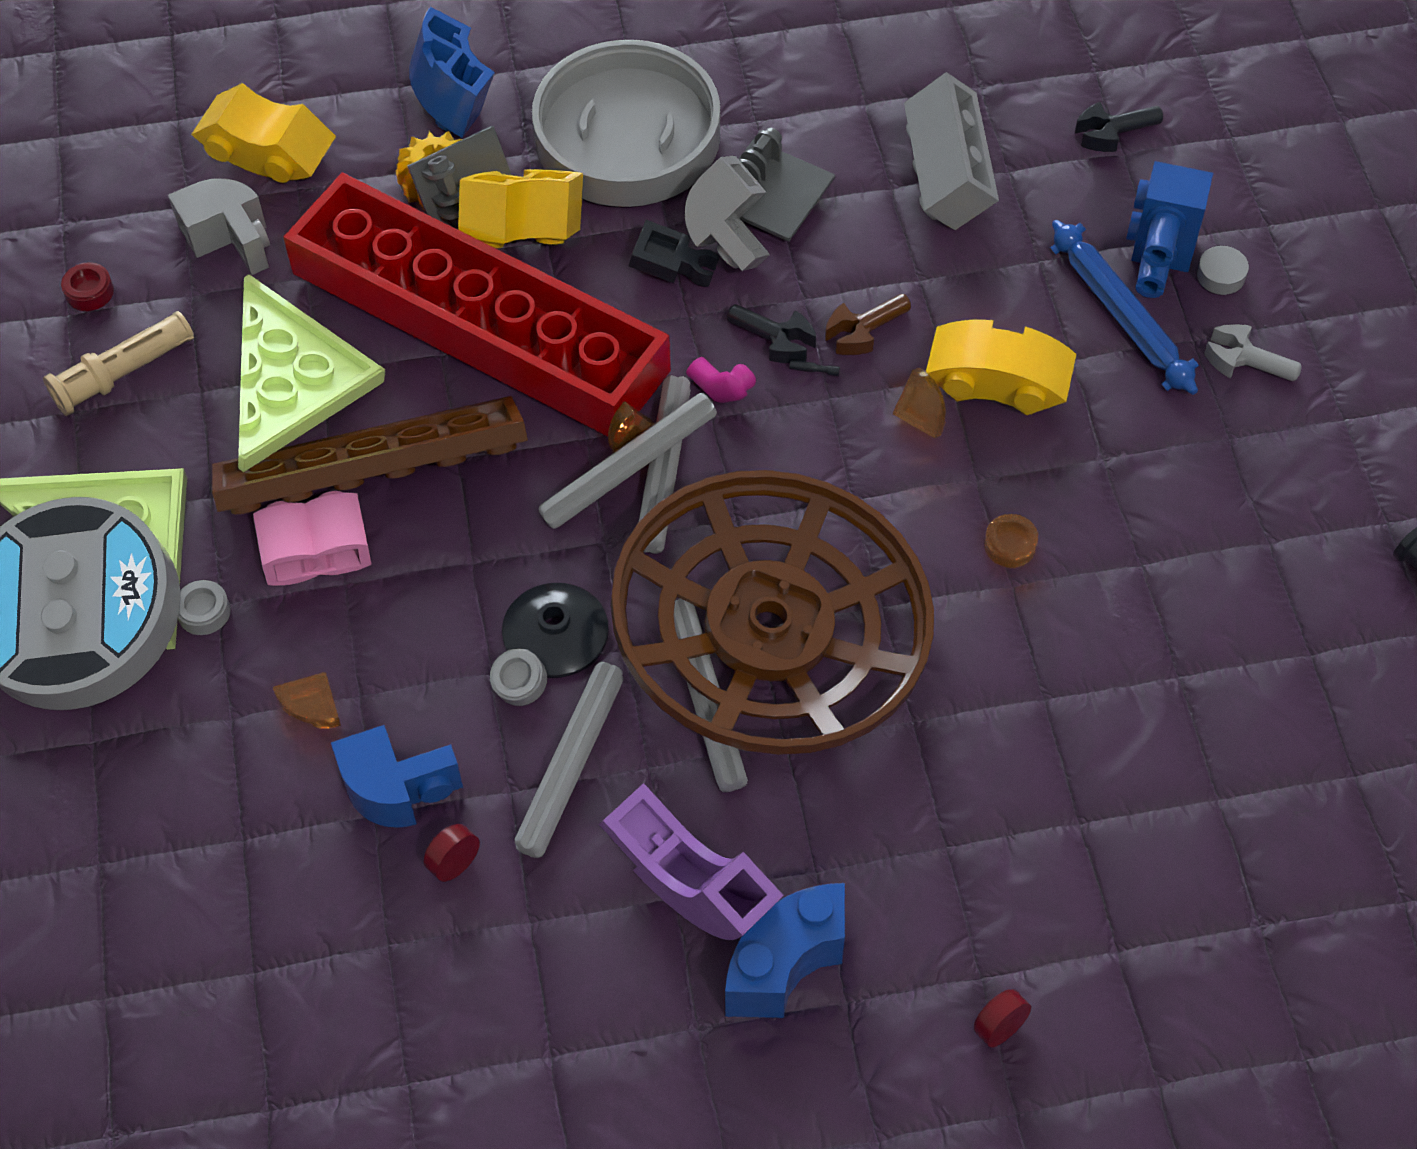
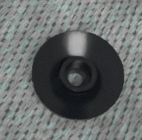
M547 583L527 590L510 605L502 625V636L506 651L525 649L532 652L544 665L547 678L568 677L588 668L603 652L609 632L607 615L597 598L585 589L567 583ZM551 618L563 619L556 625H550L545 622Z

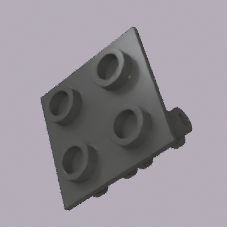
M494 126L483 129L407 165L426 214L457 230L460 179L491 171L512 175Z
M767 128L757 133L755 139L752 140L739 157V161L766 191L740 217V220L790 241L833 182L835 174L783 152L781 144L782 135L774 128Z

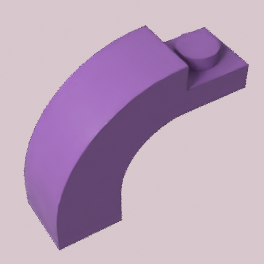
M644 783L599 824L637 866L633 871L654 893L692 924L718 938L735 940L743 936L784 896L744 852L735 858L729 859L714 853L699 842Z

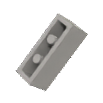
M946 72L904 102L908 122L906 130L911 139L914 155L913 167L918 176L921 192L919 198L920 205L931 219H937L956 230L998 202L999 198L977 93Z

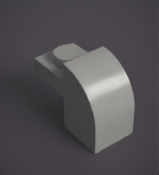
M736 156L720 157L694 183L686 200L685 221L689 235L697 247L710 245L717 241L719 243L717 251L720 256L733 268L739 267L744 271L757 268L770 256L768 251L740 220V217L766 191Z
M209 179L197 182L168 195L177 225L197 258L232 243L251 275L269 268L264 248L270 246V241L265 231V228H267L259 198L247 185L230 179Z

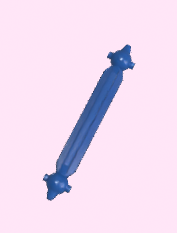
M1054 220L1052 222L1055 233L1054 245L1050 247L1056 255L1060 251L1069 254L1071 266L1154 367L1165 370L1166 380L1161 384L1167 391L1174 388L1183 389L1192 395L1196 394L1198 389L1195 383V369L1199 364L1195 359L1192 358L1186 361L1179 358L1178 348L1096 248L1091 244L1082 242V233L1086 228L1081 223L1075 226Z

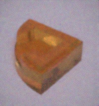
M916 368L912 370L892 414L936 438L941 436L945 425L946 409L944 398L934 379L921 368Z
M624 401L616 411L609 427L608 443L611 451L615 453L655 423Z
M326 672L273 687L278 703L289 716L292 715L298 720L311 723L313 727L317 728L341 726Z

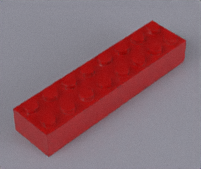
M343 172L283 236L294 275L615 441L620 438L671 372L670 336Z

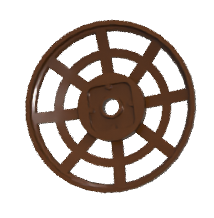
M772 470L736 471L708 477L679 489L660 501L638 522L623 545L614 571L610 604L613 632L622 658L638 685L660 709L686 728L712 741L745 751L777 755L812 753L844 745L871 732L890 718L911 695L926 666L934 636V606L929 582L918 557L903 535L880 512L857 496L828 482L801 474ZM740 496H774L808 503L798 530L767 524L734 527L724 499ZM701 506L704 507L714 534L705 537L690 547L675 562L671 570L644 554L649 543L667 525L691 510ZM828 511L844 518L867 534L885 552L892 564L864 577L859 568L845 554L828 542L818 538ZM766 542L790 546V550L785 562L772 560L749 562L741 544ZM721 551L729 571L717 581L712 590L686 578L700 562L712 554ZM810 555L819 558L832 567L848 585L827 593L813 576L804 571ZM633 572L662 588L657 616L662 643L633 646L628 630L626 605L628 587ZM900 583H904L914 618V639L910 656L878 650L881 642V617L875 596ZM677 597L706 611V633L678 639L674 623V608ZM859 604L864 623L863 646L832 637L835 626V613ZM763 612H771L778 615L784 624L777 628H767L757 621L756 616ZM716 653L726 665L736 671L727 691L718 688L703 677L690 663L689 659ZM823 657L854 665L840 683L821 695L807 674ZM673 663L678 673L691 687L710 701L719 705L712 721L709 722L691 713L668 696L647 674L644 667ZM870 670L902 676L895 691L881 707L854 725L844 729L829 709L852 694L865 680ZM756 679L764 681L785 680L798 702L768 704L753 702L747 699ZM740 713L751 717L767 719H789L808 716L821 735L812 738L774 739L749 736L732 730Z

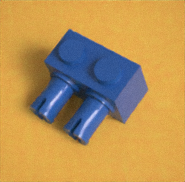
M1154 161L1150 181L1140 179L1133 208L1143 211L1142 213L1132 211L1126 240L1135 241L1131 261L1140 262L1136 291L1142 296L1156 298L1163 295L1169 269L1183 272L1189 271L1207 205L1213 177L1212 172Z

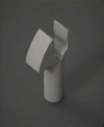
M1235 324L1214 328L1211 341L1215 343L1208 342L1204 354L1208 361L1228 378L1232 377L1235 367L1243 365L1254 367L1290 381H1295L1299 377L1302 369L1301 363L1252 345L1248 339L1252 329L1251 326ZM1221 345L1229 346V347H1231L1232 349H1226V348L1222 347Z

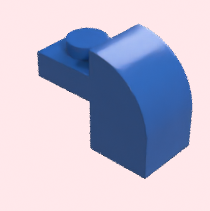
M385 725L331 742L351 803L363 817L375 824L394 828L416 825L412 809L413 804L422 801L425 803L438 802L447 798L454 790L463 788L458 763L451 744L397 762Z

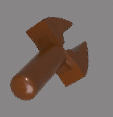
M901 293L862 314L852 313L845 303H842L835 309L827 322L825 341L830 340L841 332H850L852 334L836 341V354L860 355L872 352L874 338L870 335V332L910 311L911 302L905 294Z

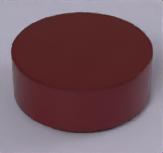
M87 262L78 264L70 268L64 274L61 281V288L68 304L79 311H93L103 307L111 300L114 293V286L109 272L97 263Z
M463 824L451 825L442 830L427 847L424 855V866L438 880L442 882L450 881L464 872L472 863L478 853L480 840Z
M1005 990L989 1001L980 1011L974 1022V1032L990 1048L996 1047L1010 1038L1024 1024L1032 1007L1017 990Z

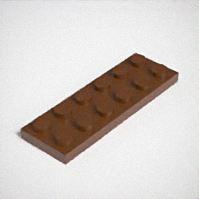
M507 396L284 447L245 472L238 468V458L212 464V494L217 512L230 510L232 514H244L259 509L262 506L261 502L282 498L284 502H296L312 496L313 490L333 486L335 490H348L362 485L365 482L364 478L385 474L386 478H400L414 473L416 466L434 462L440 467L452 466L465 461L466 455L486 451L489 455L508 453L517 448L516 443L528 441L524 420L512 396Z

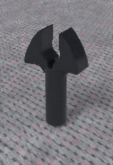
M1098 102L1087 108L1079 116L1075 134L1085 132L1083 133L1081 143L1083 148L1101 152H1116L1119 142L1118 134L1161 124L1163 121V111L1159 106H1152L1113 116L1107 114L1101 102Z
M737 304L731 306L727 313L728 322L770 340L772 345L769 347V361L777 363H790L791 359L807 361V348L797 343H792L790 340H800L804 344L816 348V333L813 327L797 311H794L789 321L781 323Z

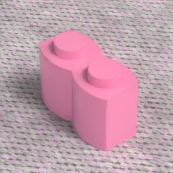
M329 491L307 503L277 501L253 513L267 585H291L310 580L318 575H339L361 570L372 564L357 493Z

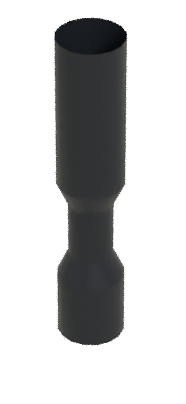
M793 359L790 361L789 369L812 373L823 372L828 375L839 376V366H822L813 362Z

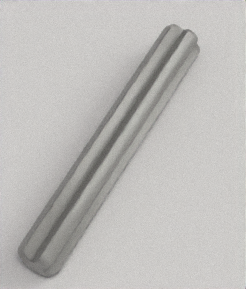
M670 375L664 379L656 423L689 401L690 381L686 377ZM682 440L649 463L639 521L660 501L673 494ZM668 525L649 543L644 553L658 554L662 552L665 546Z
M704 393L697 394L542 503L538 509L545 522L553 529L558 528L716 416L717 412L713 403Z
M682 599L676 600L674 623L678 639L703 634L695 606ZM709 654L689 659L690 663L703 677L719 688ZM687 682L696 715L711 722L719 705L707 699ZM703 736L719 789L726 793L745 787L748 779L738 748L712 741Z
M600 662L595 666L515 837L516 849L522 854L534 858H540L544 855L623 682V673L619 667L606 662Z

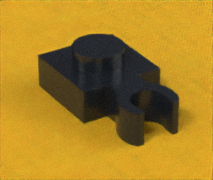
M646 220L632 252L628 267L672 283L675 282L677 274L680 273L686 275L696 285L709 287L714 272L705 270L701 266L715 271L720 256L711 250L689 248L691 239L689 235Z

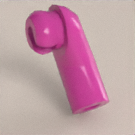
M699 357L690 364L686 371V375L711 399L719 403L742 400L747 396L746 391L753 388L756 384L755 375L744 364L736 365L730 373L728 371L720 373L704 357Z

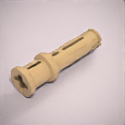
M176 311L173 315L135 334L100 355L95 353L82 355L80 363L56 376L49 373L43 377V381L57 407L65 416L74 413V406L98 393L102 395L110 393L111 389L114 388V381L150 363L177 346L193 340L194 334L182 313Z

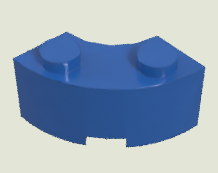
M430 7L423 19L410 61V83L417 99L435 119L436 124L441 129L453 132L463 138L481 113L495 72L482 64L471 51L468 42L471 27Z
M845 883L813 886L784 897L773 905L741 937L731 958L727 973L725 1017L784 1018L788 997L802 978L818 968L842 964L845 941Z

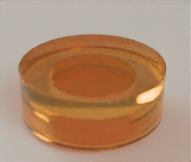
M1004 514L998 516L987 527L984 541L985 551L993 562L1003 567L1015 568L1023 566L1030 562L1035 555L1038 544V532L1034 524L1021 515Z

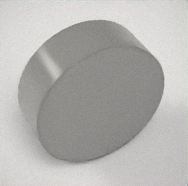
M1215 246L1202 254L1197 269V278L1199 283L1212 293L1220 295L1232 294L1240 290L1244 285L1249 264L1246 257L1237 249L1228 246Z
M199 580L189 583L180 590L181 598L178 621L187 632L195 635L211 634L222 628L228 621L231 607L224 589L219 584L208 580Z
M512 649L504 652L495 660L490 671V682L493 690L503 701L511 705L523 706L534 702L541 696L547 684V672L542 662L532 652L525 649Z

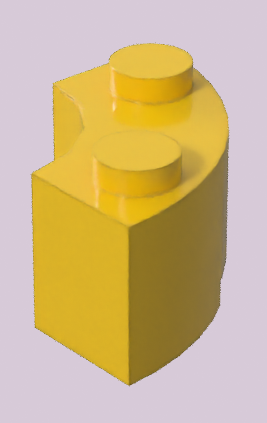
M243 83L218 94L191 134L204 145L206 153L213 159L221 162L228 161L242 169L270 177L281 183L311 177L336 137L304 104L289 106L274 103L256 94Z
M524 169V177L501 174L498 171L478 173L460 179L458 230L494 248H501L505 243L527 238H536L537 242L543 244H562L564 239L566 240L581 227L583 173Z
M963 320L937 326L925 374L957 402L969 399L995 400L1013 406L1025 415L1067 402L1076 353L1060 341L1026 326L1023 334L993 328L994 320Z

